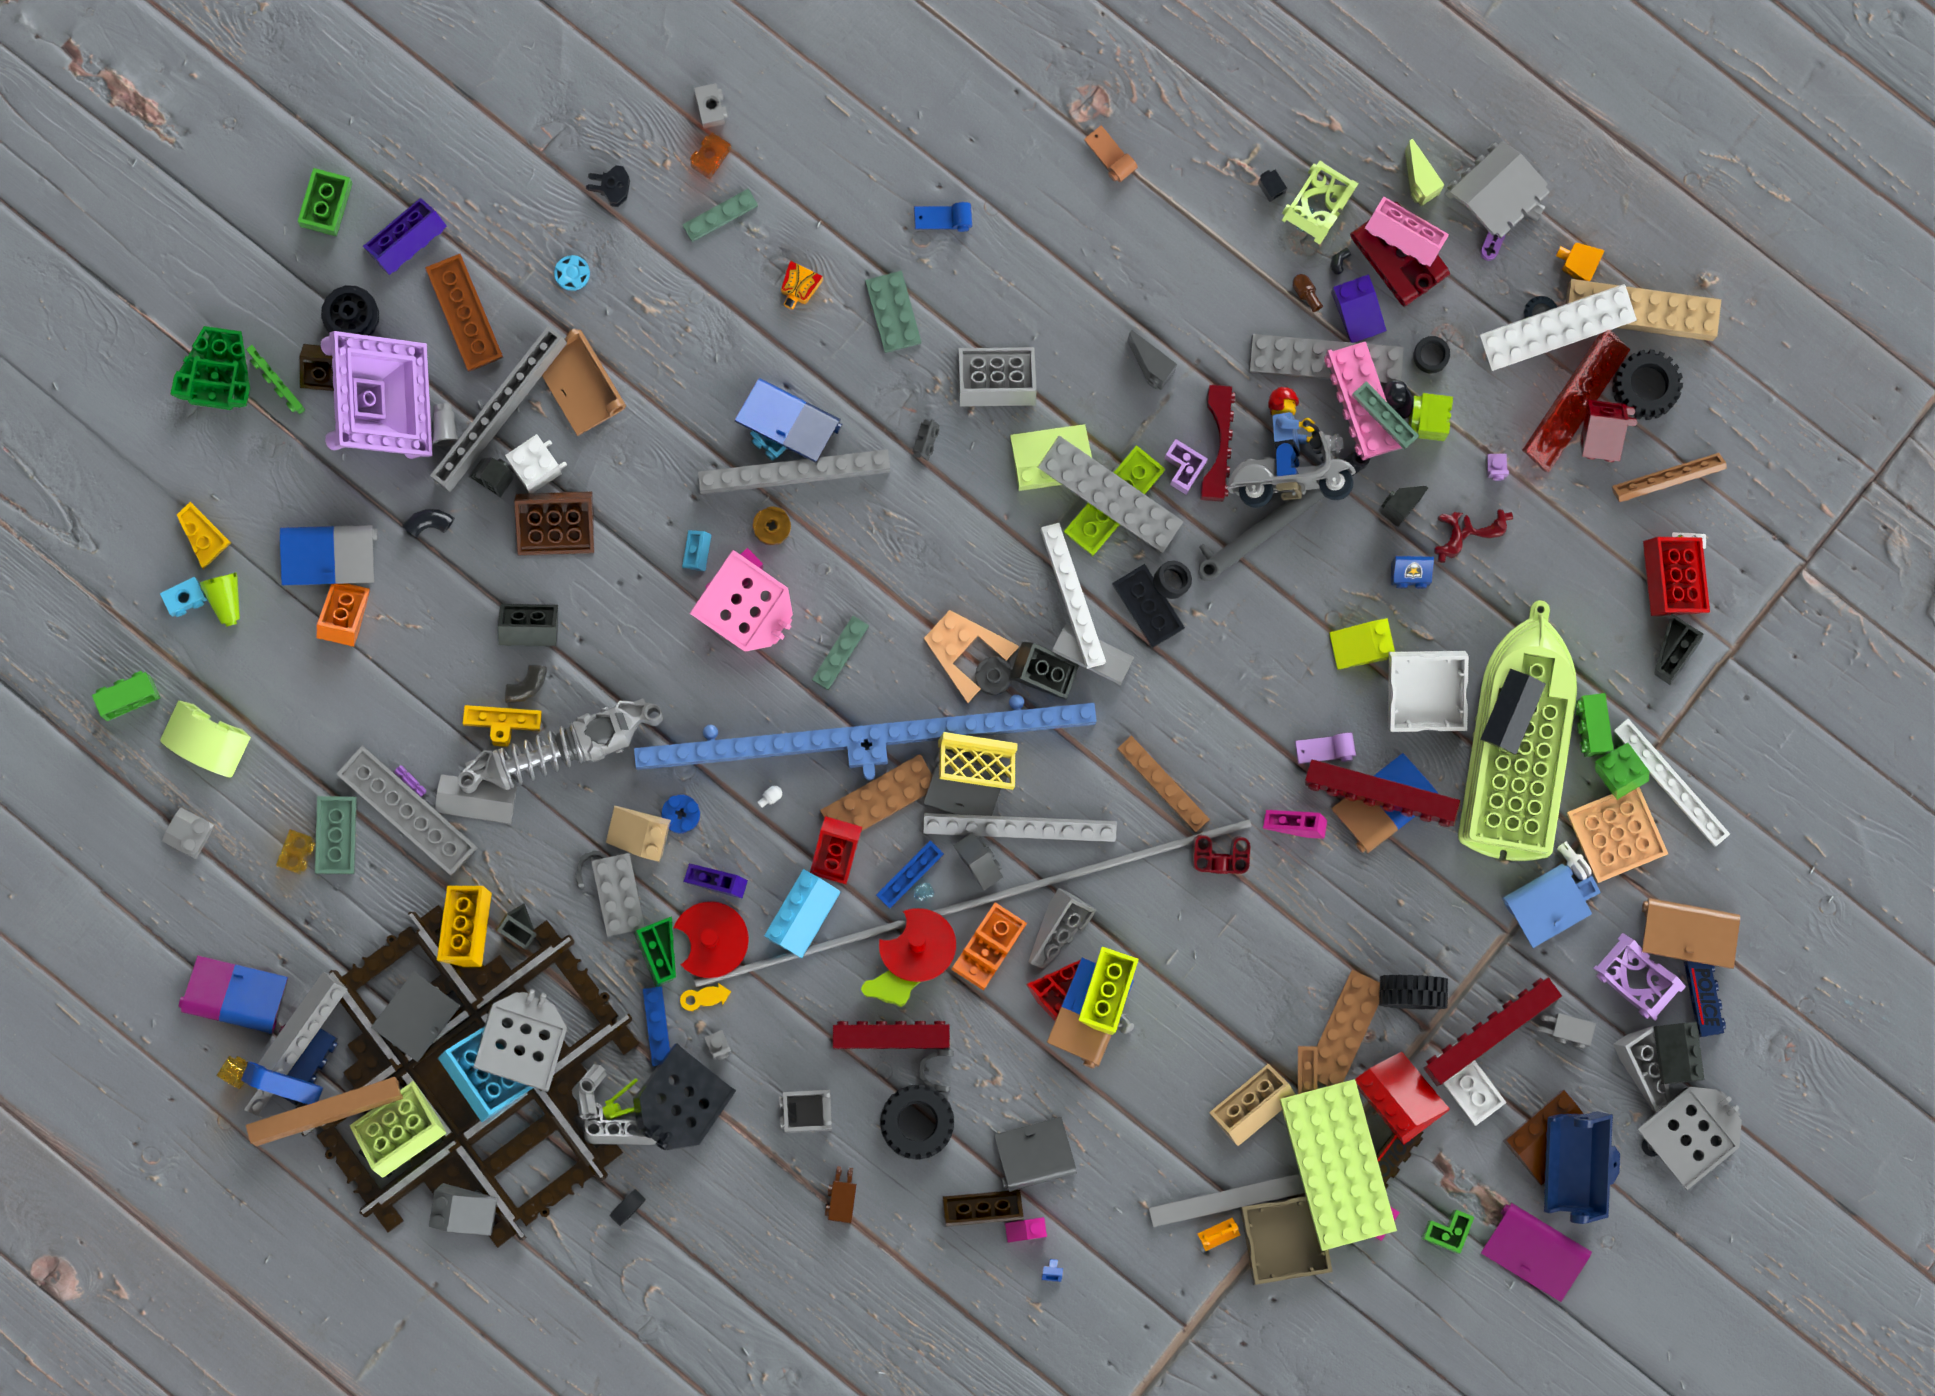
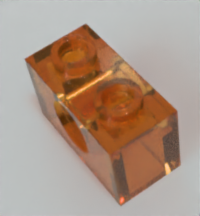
M713 132L710 136L706 135L701 142L702 147L699 151H695L690 158L691 167L708 179L712 178L731 151V144ZM711 151L715 155L712 158H706L704 156L705 153Z

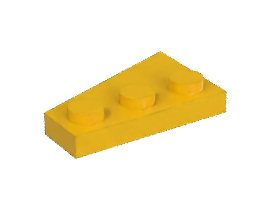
M191 502L177 514L202 569L206 568L231 544Z

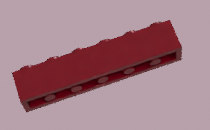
M837 1021V1025H833V1049H950V1024H946V1021H934V1024L926 1025V1021H915V1025H907V1021H895V1025H887V1021H876V1025H868V1021H856V1025H849L848 1021Z

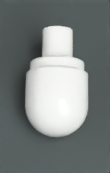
M771 786L762 794L763 798L757 803L761 808L767 804H774L782 797L781 788Z

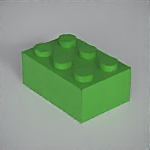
M313 168L297 221L300 227L337 237L353 184L350 177Z
M139 671L132 674V678L128 680L120 679L113 683L114 686L97 689L92 697L100 716L109 721L160 699L161 697L155 683L148 673Z
M1606 693L1584 695L1576 701L1577 704L1575 705V714L1579 716L1577 730L1578 734H1581L1582 737L1580 751L1584 753V757L1607 755L1614 749Z

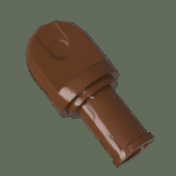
M1305 274L1296 275L1293 279L1294 290L1300 299L1307 301L1312 312L1319 311L1323 305L1315 295L1316 288L1312 281Z

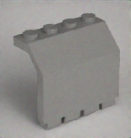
M1503 141L1500 143L1494 142L1487 149L1489 152L1485 156L1480 155L1474 161L1475 165L1471 169L1469 167L1460 174L1462 177L1458 181L1454 180L1447 186L1449 190L1444 193L1449 199L1455 197L1464 203L1491 235L1496 234L1499 238H1502L1511 229L1507 223L1514 227L1524 217L1520 210L1527 214L1537 205L1534 197L1540 202L1549 194V190L1546 188L1547 182L1520 152Z

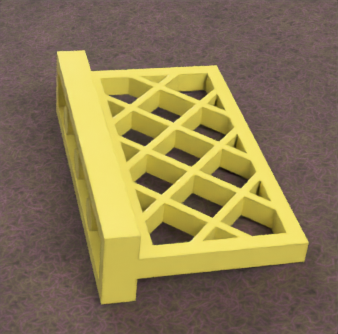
M943 732L938 740V747L940 748L939 779L1010 790L1015 788V753L1017 751V743ZM945 749H951L956 755L950 759L945 754ZM970 752L975 758L969 762L962 754ZM989 755L993 761L987 765L981 756ZM958 757L965 764L961 769L953 763ZM1002 757L1010 758V765L1005 767L999 759ZM976 760L984 767L979 772L971 765ZM994 763L1002 770L997 775L990 768ZM948 764L955 771L953 775L945 774V767ZM968 767L974 776L966 777L962 771ZM986 770L993 778L985 780L980 774ZM1005 773L1010 778V783L1003 782L999 776Z

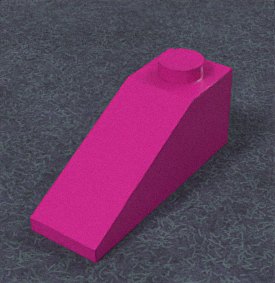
M1266 810L1263 828L1305 838L1324 839L1327 820L1321 813Z

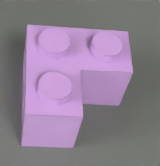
M1175 439L1164 458L1179 468L1170 485L1187 495L1208 460L1177 439Z

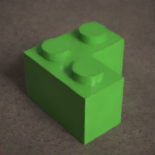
M1453 1210L1447 1227L1432 1220L1428 1221L1421 1239L1460 1254L1474 1217L1459 1210Z

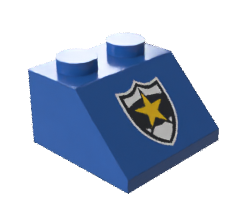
M1396 556L1391 562V585H1396V588L1400 589L1408 588V585H1415L1417 589L1427 588L1432 583L1434 557Z

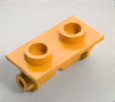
M1233 1217L1197 1233L1205 1251L1241 1235Z

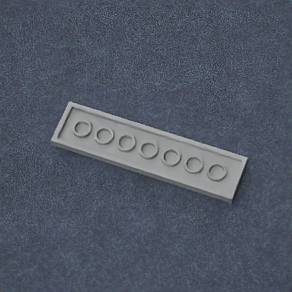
M1253 334L1249 373L1331 380L1330 374L1332 373L1330 367L1327 368L1324 361L1327 350L1332 349V351L1358 343ZM1367 344L1380 384H1387L1393 380L1401 381L1404 347Z
M1061 436L1057 437L1037 467L1160 553L1164 552L1184 522Z
M361 746L336 774L451 877L477 849L470 840L365 747Z

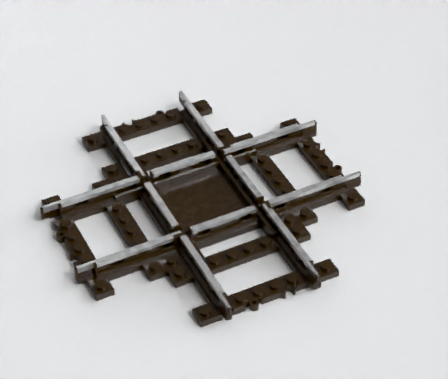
M437 905L421 918L416 912H409L408 915L419 928L416 930L417 932L415 933L410 926L399 934L398 939L394 935H389L386 939L389 946H382L369 957H362L365 962L362 968H358L356 964H353L352 969L343 976L337 970H331L329 973L348 989L338 1004H342L362 1031L360 1036L347 1044L358 1059L356 1063L343 1072L354 1088L352 1090L383 1081L387 1077H396L403 1088L414 1080L446 1131V1134L441 1137L443 1142L429 1153L423 1149L408 1160L412 1166L380 1189L335 1128L348 1117L321 1125L320 1127L324 1131L318 1134L317 1138L324 1147L331 1149L325 1152L327 1159L332 1160L336 1156V1163L347 1177V1184H350L352 1181L357 1182L358 1188L353 1192L359 1193L366 1203L360 1208L359 1213L363 1217H368L373 1213L387 1233L404 1222L393 1206L395 1203L423 1182L433 1195L435 1189L445 1183L474 1192L479 1190L484 1195L498 1198L495 1212L501 1221L493 1226L492 1234L488 1236L496 1247L499 1248L515 1235L521 1241L527 1238L516 1224L517 1220L521 1219L527 1227L538 1218L539 1212L542 1217L550 1215V1210L546 1208L547 1206L556 1205L569 1194L575 1195L572 1191L574 1184H579L581 1188H584V1183L594 1175L599 1181H603L608 1177L604 1167L622 1155L623 1151L617 1144H602L596 1149L593 1144L588 1143L584 1139V1132L574 1120V1117L579 1114L577 1100L573 1097L572 1089L587 1073V1070L581 1063L613 1040L623 1055H626L640 1043L626 1026L632 1021L630 1014H627L616 1024H612V1021L619 1015L610 1004H605V1002L609 1001L610 995L607 992H603L599 996V989L589 977L588 968L583 971L578 970L577 965L582 960L576 959L568 949L575 943L571 935L561 939L547 920L533 930L537 934L535 937L543 947L512 970L501 955L486 966L482 964V967H462L437 961L440 939L435 932L442 926L444 912ZM417 945H420L441 973L431 984L438 987L445 995L454 991L464 1006L456 1011L422 1058L416 1062L371 1028L377 1018L358 994L357 990ZM555 963L599 1021L600 1025L571 1047L563 1040L554 1071L555 1075L552 1078L548 1092L533 1088L492 1117L481 1122L438 1058L445 1050L483 1028L493 1003L516 992L528 993L524 986ZM539 1034L540 1039L547 1040L544 1034ZM514 1050V1053L516 1055H522V1052L520 1050ZM532 1100H535L545 1115L482 1161L472 1145ZM301 1103L295 1108H299L308 1104ZM317 1127L303 1131L302 1136H307ZM558 1130L580 1161L517 1208L495 1177Z

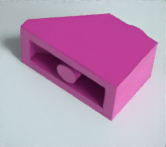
M1044 1217L1005 1223L1008 1243L1047 1237Z

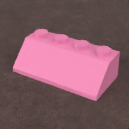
M1386 197L1382 198L1365 227L1370 234L1379 236L1387 244L1396 246L1404 254L1411 255L1421 264L1428 266L1432 265L1449 235Z

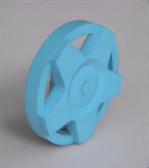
M570 255L562 258L556 264L554 276L560 287L568 291H576L583 288L589 281L590 269L584 259ZM579 261L582 262L585 266H579ZM558 271L562 273V275L560 276L559 279H558ZM586 275L585 280L581 282V277ZM571 283L574 287H568L565 285Z

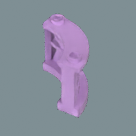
M1622 933L1615 947L1598 966L1593 968L1598 973L1596 977L1603 983L1607 982L1627 1001L1639 1009L1638 1012L1644 1018L1648 1019L1650 1017L1656 1021L1657 1015L1678 991L1682 992L1686 986L1676 975L1668 971L1661 964H1655L1653 960L1649 959L1650 955L1643 953L1642 948L1635 940ZM1625 949L1621 960L1618 956ZM1636 958L1639 964L1632 966L1628 964V961L1633 963L1632 959ZM1615 960L1621 965L1620 967L1613 966L1612 969L1616 971V974L1610 975L1606 969ZM1646 966L1649 969L1646 980L1650 988H1630L1627 980V969L1637 971ZM1652 976H1657L1659 978L1657 982L1654 981V983L1657 986L1653 985L1651 981ZM1620 979L1622 987L1616 982V980ZM1670 986V988L1664 993V995L1660 993V991ZM1652 994H1656L1659 1000L1651 1009L1645 1004V1001L1649 999L1653 1003L1654 997ZM1633 996H1641L1640 1001H1638Z

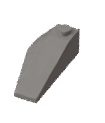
M1058 888L1048 904L1028 962L1044 969L1060 953V948L1066 942L1070 943L1073 940L1072 936L1079 929L1082 931L1088 925L1096 909L1071 893Z
M1654 1026L1625 1035L1615 1042L1613 1046L1620 1061L1654 1113H1657L1671 1099L1668 1084H1661Z

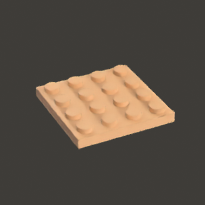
M1640 787L1616 800L1613 794H1610L1567 812L1596 883L1668 855Z

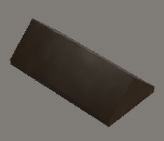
M1020 1190L943 1196L945 1227L1024 1220Z

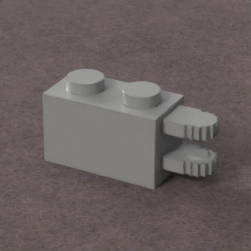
M1560 1013L1556 1014L1555 1018L1541 1015L1540 1019L1544 1022L1553 1023V1027L1551 1030L1541 1026L1537 1028L1538 1032L1549 1034L1558 1043L1566 1044V1041L1574 1043L1573 1047L1584 1049L1591 1046L1596 1023Z

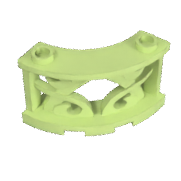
M1319 161L1317 165L1313 163L1308 171L1310 176L1291 206L1289 204L1286 205L1282 212L1285 215L1282 221L1286 222L1288 220L1315 237L1314 241L1321 244L1340 215L1338 209L1342 210L1359 183L1354 180L1351 181L1322 161ZM1321 170L1332 176L1329 185H1325L1327 180L1325 175L1322 181L1317 180V175ZM1335 178L1347 186L1333 185ZM1311 183L1313 188L1306 191ZM1326 193L1325 205L1331 213L1318 211L1311 214L1308 198ZM1330 193H1333L1331 198H1336V202L1330 201ZM1301 199V206H1296Z

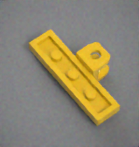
M465 705L463 726L491 728L490 737L493 746L508 747L511 742V729L540 731L542 711Z

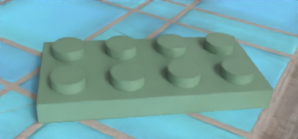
M902 271L865 280L884 352L888 353L921 344Z
M317 796L315 874H355L357 797Z

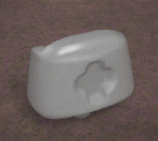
M1121 1014L1117 1028L1121 1033L1126 1034L1134 1029V1024L1128 1021L1126 1014Z

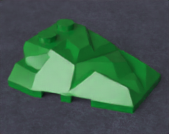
M204 326L193 343L191 352L184 358L182 367L175 373L170 394L178 399L188 400L190 404L226 410H232L233 407L241 408L247 406L250 383L242 331Z

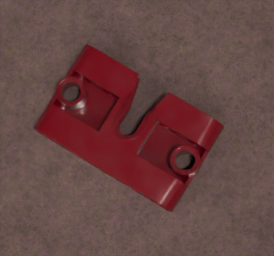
M1369 220L1350 233L1353 242L1403 307L1422 294L1427 293L1429 289L1450 275L1448 267L1439 255L1436 256L1431 266L1421 264L1411 255L1398 257L1396 251L1399 248L1387 244L1384 239L1370 234L1365 229ZM1418 281H1425L1427 287H1421Z

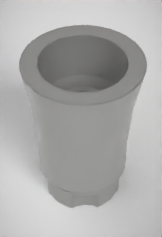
M448 403L437 404L434 406L432 444L441 447L455 445L459 439L452 406Z

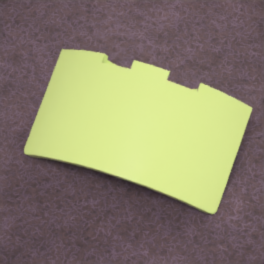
M178 700L160 739L161 743L177 755L204 769L226 777H232L251 737L243 729L228 725L222 721H219L217 724L209 720L211 716L203 712L195 704Z

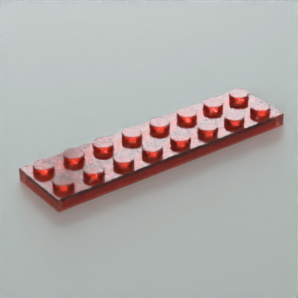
M1611 330L1598 335L1522 449L1545 472H1550L1584 421L1588 400H1598L1630 352V349Z

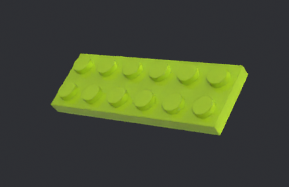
M1136 445L1113 473L1143 494H1146L1166 469ZM1087 503L1065 529L1064 533L1091 556H1094L1120 524Z

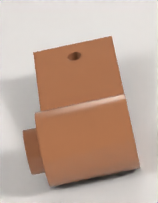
M1102 125L1084 139L1109 170L1108 174L1113 181H1123L1138 168L1134 159L1129 154H1124Z

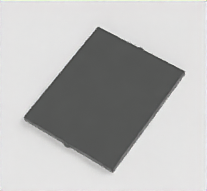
M413 971L371 1028L390 1041L394 1047H398L418 1062L459 1009L460 1005L441 992L438 987L433 986Z

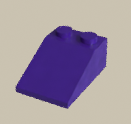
M1369 274L1333 287L1331 294L1350 343H1356L1387 331Z

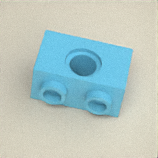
M196 577L160 593L172 617H180L187 613L186 610L192 607L194 609L199 608L207 601ZM183 594H188V601L181 603L180 597Z

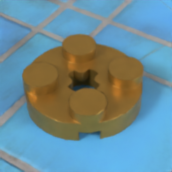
M770 506L756 514L753 520V529L755 536L762 543L779 545L789 536L791 522L783 509ZM772 521H775L777 528L770 531L767 523L771 524Z

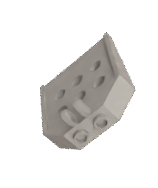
M530 989L529 993L516 992L493 1003L489 1009L473 1068L548 1092L567 1027L555 1005L545 999L546 994L542 993L539 999L534 998L535 990ZM502 1022H507L510 1028L503 1027ZM520 1028L527 1029L529 1034H523ZM539 1034H544L547 1040L540 1039ZM495 1044H502L504 1049H498ZM514 1050H520L522 1052V1055H516L514 1053ZM532 1056H539L541 1061H535Z
M1686 1087L1637 1129L1686 1190L1690 1189L1740 1147L1742 1123L1738 1111L1740 1108L1737 1105L1731 1107L1728 1104L1731 1101V1097H1726L1722 1091ZM1688 1105L1692 1106L1694 1109V1114L1692 1116H1689L1686 1113V1107ZM1670 1120H1673L1676 1123V1129L1674 1131L1670 1130L1668 1127V1122ZM1700 1121L1706 1123L1705 1131H1701L1698 1128ZM1683 1135L1687 1136L1689 1139V1142L1686 1146L1682 1145L1680 1142V1139ZM1712 1136H1716L1719 1140L1716 1147L1711 1144ZM1696 1150L1701 1154L1699 1161L1693 1158V1152Z

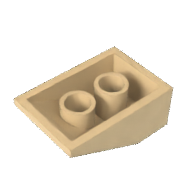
M614 806L606 843L639 857L659 862L663 855L671 820Z

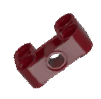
M1197 835L1193 839L1192 866L1200 872L1244 874L1250 866V842L1244 837H1235L1231 842L1230 854L1212 853V841L1208 836ZM1202 838H1205L1207 841V846L1203 849H1200L1198 847V841ZM1240 840H1243L1245 842V848L1241 851H1238L1236 848V843ZM1199 858H1205L1206 865L1203 868H1198L1197 866ZM1241 859L1244 861V867L1241 870H1237L1235 863Z

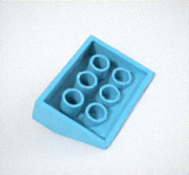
M484 1027L445 1050L438 1058L481 1122L492 1117L534 1088L473 1068ZM495 1044L498 1049H504L502 1044Z

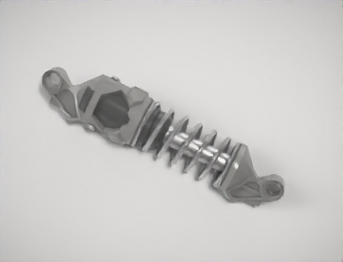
M644 699L635 702L619 701L615 707L609 709L605 707L596 714L590 715L587 713L577 717L576 721L570 723V727L565 729L561 726L560 733H557L556 736L553 732L548 731L549 745L547 746L539 735L536 736V750L525 739V754H522L515 744H512L513 758L511 759L503 748L493 751L483 750L476 759L465 763L466 768L458 776V784L465 793L474 792L482 780L492 782L505 790H510L514 788L512 774H514L520 785L523 783L520 771L526 770L529 778L534 781L533 767L538 765L542 775L546 777L545 762L550 761L553 769L558 772L557 758L562 757L565 765L569 768L571 766L570 761L577 760L581 764L583 761L586 762V760H591L592 762L604 759L607 754L615 751L620 753L624 751L623 748L629 747L634 732L640 723H646L651 726L661 724L663 721L662 711L658 705L645 703ZM652 712L658 713V716L655 718L649 717ZM471 779L472 783L470 785H463L465 780Z

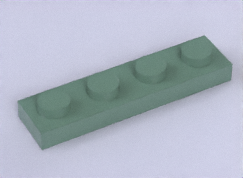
M748 188L682 225L691 242H694L758 207V204Z
M1367 381L1352 394L1357 402L1404 450L1419 437L1409 424Z
M852 616L812 681L829 690L869 628V625Z

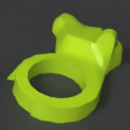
M887 971L874 980L865 981L861 990L866 997L877 998L883 1002L902 1007L909 1000L911 990L920 982L906 981Z

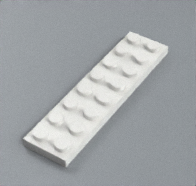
M1623 284L1480 334L1491 370L1494 371L1637 321L1626 286Z

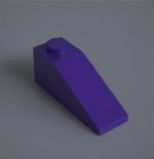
M689 863L683 882L722 894L743 898L748 880L735 874Z

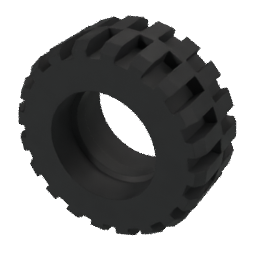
M909 1085L897 1090L884 1104L880 1118L881 1133L886 1144L898 1155L907 1159H927L938 1154L948 1144L954 1130V1114L945 1096L936 1091V1089L925 1085ZM922 1104L933 1112L936 1124L933 1133L928 1138L915 1141L908 1139L901 1132L899 1117L901 1112L909 1105Z

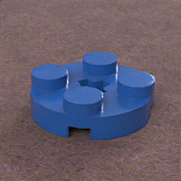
M676 795L670 797L663 805L662 818L671 820L670 831L683 834L693 830L698 825L700 810L693 798L687 795ZM684 809L686 817L678 819V815L675 814L676 811Z

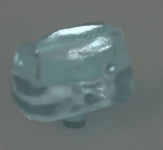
M930 883L919 884L914 890V897L918 901H926L927 898H931L935 894Z

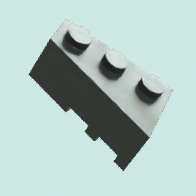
M1671 613L1654 675L1671 685L1702 641L1704 634Z

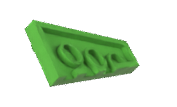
M253 345L249 346L246 350L252 358L250 360L252 365L256 369L261 368L264 372L262 374L263 378L268 384L272 382L276 386L274 391L280 398L284 396L287 399L286 405L292 412L296 410L299 415L304 412V407L287 386L283 384L278 375L272 371L264 358L258 354Z

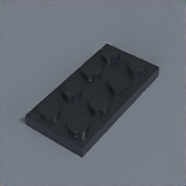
M1143 564L1113 582L1112 585L1153 649L1184 630L1185 627L1167 598L1157 591L1153 581L1154 577L1147 566Z

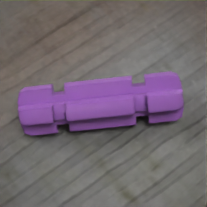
M400 765L396 768L394 773L399 778L401 777V780L414 790L416 794L422 797L427 792L409 772L407 773L403 766Z

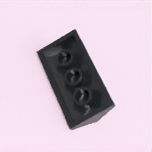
M1510 669L1480 740L1516 755L1546 684L1530 675Z

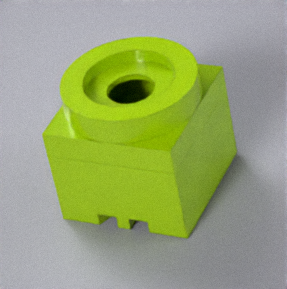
M1423 393L1421 396L1413 395V410L1408 419L1409 426L1419 435L1418 438L1445 441L1450 431L1449 420L1451 418L1450 410H1452L1453 397Z

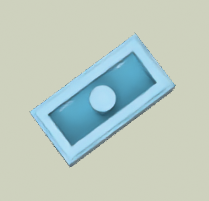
M688 530L682 568L699 571L706 570L711 541L710 533Z

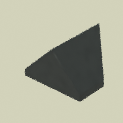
M525 904L506 913L496 928V931L527 950L537 935L533 932L534 928Z

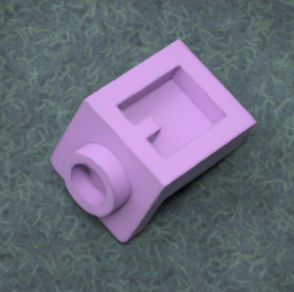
M1487 454V477L1493 478L1494 481L1504 480L1509 475V470H1507V454Z

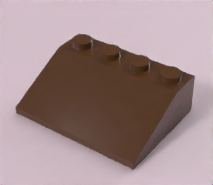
M592 491L524 493L515 495L518 555L594 553Z
M1565 1090L1556 1094L1503 1140L1506 1146L1541 1186L1545 1183L1548 1117L1557 1114H1584Z

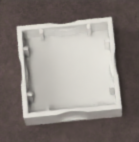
M1466 651L1389 652L1388 728L1390 732H1418L1421 730L1467 731L1468 704L1466 688L1468 684L1469 656Z

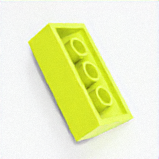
M1101 947L1078 1021L1110 1035L1116 1033L1139 960L1138 958Z

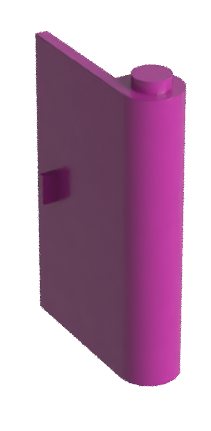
M1512 1202L1509 1205L1505 1204L1500 1212L1503 1215L1501 1221L1482 1249L1481 1254L1562 1302L1589 1260L1592 1251Z

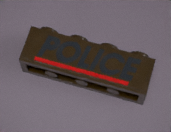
M1423 1131L1404 1145L1393 1132L1376 1154L1385 1189L1388 1187L1386 1182L1389 1178H1394L1400 1171L1398 1166L1401 1162L1405 1163L1412 1155L1410 1150L1413 1146L1418 1147L1423 1140V1137H1421L1424 1133Z

